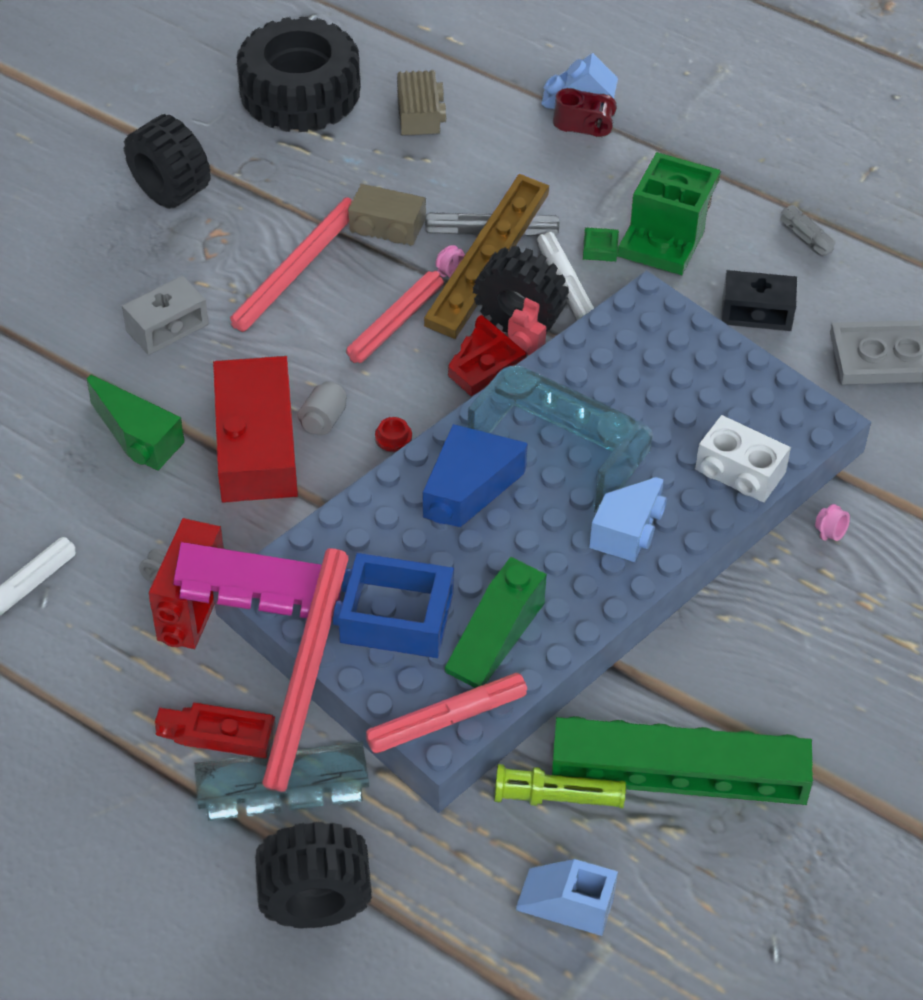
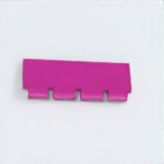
M181 542L173 585L181 586L180 599L209 603L210 591L219 592L218 605L250 609L252 598L260 599L258 611L291 616L293 604L301 605L299 617L307 618L322 565Z

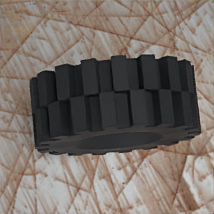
M512 246L509 251L505 247L491 256L474 283L476 284L473 287V293L477 295L474 300L476 305L483 306L480 312L484 317L489 315L492 318L490 322L493 325H502V331L508 333V320L513 316L515 309L523 310L524 300L528 298L539 303L540 308L537 322L546 326L547 333L568 302L569 288L568 286H563L566 279L563 274H556L558 267L554 263L550 266L545 263L547 257L542 254L537 258L533 256V250L526 248L522 253L519 246Z

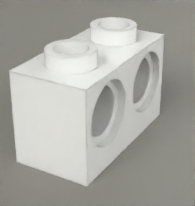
M721 415L699 444L695 470L764 503L786 473L791 447Z

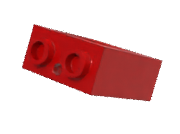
M182 518L148 594L157 641L171 647H186L195 650L215 603L213 591H210L209 603L179 598L181 586L173 585L180 545L183 542L224 549L221 526Z

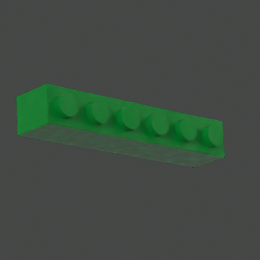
M579 716L569 718L556 717L552 775L610 781L622 780L626 781V790L807 805L813 784L812 739L798 738L790 734L774 736L755 734L751 731H715L707 727L692 729L671 727L661 723L645 725L628 723L623 720H613L610 722L587 720Z

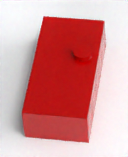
M287 356L213 361L218 477L222 503L298 497Z

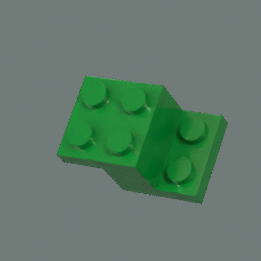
M656 152L633 193L630 226L618 246L617 256L683 275L704 234L708 203L720 180L721 170Z

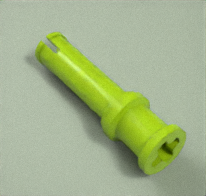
M497 764L494 802L501 803L503 799L529 801L532 806L542 804V800L624 808L626 781L545 775V770H541L539 767H533L532 771L506 769L504 764Z

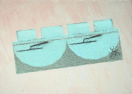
M363 742L297 750L285 792L271 791L263 786L262 782L270 753H268L267 759L245 756L194 763L198 809H207L208 821L238 818L237 804L243 803L246 804L247 816L281 812L280 799L289 798L290 811L324 806L323 793L331 792L333 805L363 801L361 788L369 787Z

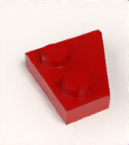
M480 315L475 321V328L470 337H465L461 344L460 352L454 355L448 365V377L472 397L527 357V353L483 315Z

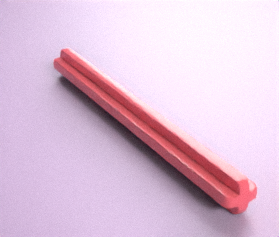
M349 197L344 198L230 316L231 326L234 329H238L241 332L246 331L349 223L348 210L353 200Z
M327 549L323 558L262 782L263 786L271 791L285 792L288 786L330 630L335 604L338 600L349 559L346 552L339 549Z

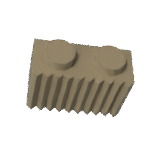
M419 70L417 72L411 71L410 73L408 71L404 73L399 71L397 73V98L401 136L440 134V123L446 122L445 103H439L444 100L443 82H436L434 70L430 72L427 70L421 72Z
M360 183V188H358L351 205H349V230L352 233L357 232L362 236H376L378 239L382 237L384 240L389 239L394 243L402 242L404 245L408 243L412 246L425 221L426 197Z

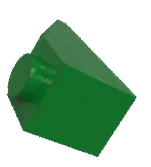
M92 374L86 379L92 406L127 456L137 464H145L159 471L184 444L181 417Z
M510 557L489 584L445 666V673L474 688L485 685L545 603L547 574Z

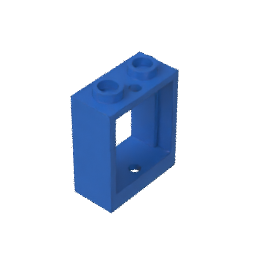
M356 553L353 568H346L342 582V592L345 593L344 600H337L334 608L333 625L339 626L340 643L439 658L454 594V568ZM363 584L431 594L424 623L357 613L356 610Z

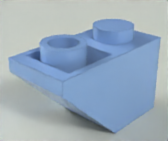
M592 53L583 60L578 59L574 61L568 70L562 74L550 77L544 85L545 90L541 104L545 108L554 109L557 92L565 88L606 94L614 98L618 77Z
M655 477L606 493L592 521L589 548L635 562L641 548L648 549L655 529V526H652L653 520H661L665 511L667 497L662 496L664 479Z
M577 859L529 868L516 911L602 936L614 900L618 871Z

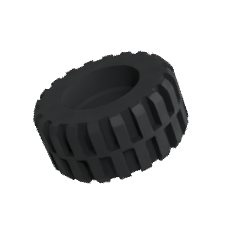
M299 16V19H291V17L282 18L279 22H274L273 20L266 23L264 28L258 27L252 31L250 37H246L241 44V48L238 50L237 70L242 104L250 112V115L258 121L263 120V123L268 127L274 128L277 126L280 127L281 131L290 132L291 129L299 130V132H308V129L311 128L320 130L329 123L334 125L342 119V115L346 117L358 102L361 90L359 50L346 31L342 32V29L333 23L329 25L323 19L309 20L308 17Z

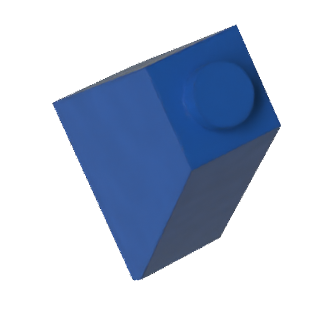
M453 424L423 490V518L433 520L439 524H448L461 528L524 475L527 466L528 443Z

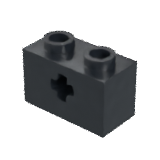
M726 270L721 321L731 326L792 331L797 301V276Z

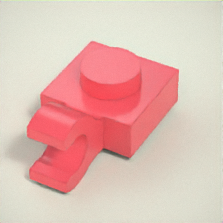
M528 298L524 300L523 310L515 309L513 316L508 320V337L523 349L527 355H531L546 343V326L537 322L540 308L539 303Z

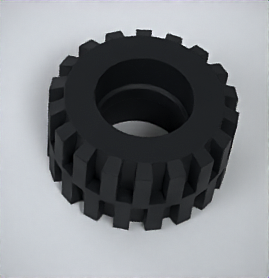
M161 114L125 138L123 149L131 174L146 195L160 206L163 205L168 209L175 208L209 185L208 182L211 179L209 172L211 170L206 153L193 132L179 119L176 120L169 114L167 116Z
M324 822L295 824L292 827L277 830L276 834L267 836L256 849L255 864L258 908L261 913H264L265 918L270 921H277V924L282 926H292L293 928L301 929L333 926L356 917V913L363 912L367 908V903L371 902L372 890L367 844H365L363 836L358 835L356 830L350 827L343 828L341 824H327Z

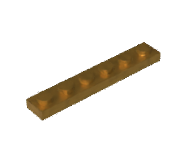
M518 174L425 315V327L456 340L477 307L474 300L477 294L473 293V287L476 284L474 283L495 252L498 253L500 249L505 247L509 251L512 246L517 245L548 197L550 185Z

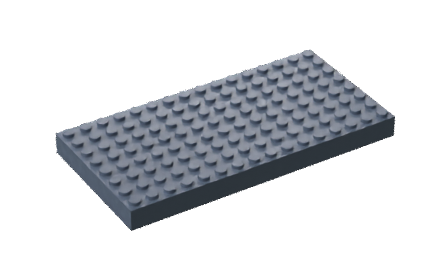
M646 270L256 554L322 565L325 551L333 548L346 552L349 558L346 568L350 569L353 568L356 553L454 568V594L439 658L340 643L339 626L333 625L332 618L311 700L433 809L440 813L861 455L865 450L871 421ZM721 415L791 447L786 473L764 503L695 470L699 444ZM453 424L528 443L527 466L524 475L461 528L448 524H439L433 520L423 518V490ZM655 477L664 479L662 496L667 497L665 511L661 520H653L652 526H655L650 546L648 549L641 548L635 562L589 548L592 521L606 493ZM513 557L547 574L545 603L487 682L490 683L513 673H520L527 685L526 695L380 753H373L366 740V731L368 729L474 689V687L445 673V666L489 584L508 559ZM363 584L356 612L424 623L431 594ZM341 585L340 601H343L345 593L342 592ZM213 591L216 615L290 680L307 618L299 617L301 605L293 604L291 616L258 611L260 601L258 598H252L250 609L218 605L219 592Z

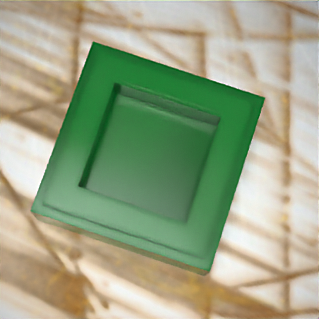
M585 227L583 260L617 262L619 230Z

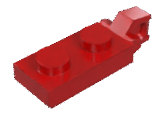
M194 702L192 707L183 708L182 711L159 707L155 719L156 736L174 740L175 743L184 746L267 759L275 729V716Z

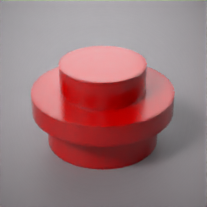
M388 417L382 420L377 427L375 441L381 449L397 452L412 441V430L402 418Z

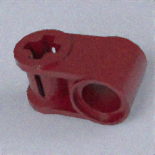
M573 88L561 89L557 92L555 98L553 124L557 129L564 132H577L595 137H604L612 131L613 120L611 117L615 115L617 103L611 96L606 94L584 92ZM604 103L603 111L601 112L599 111L600 105ZM601 119L600 128H597L598 120Z

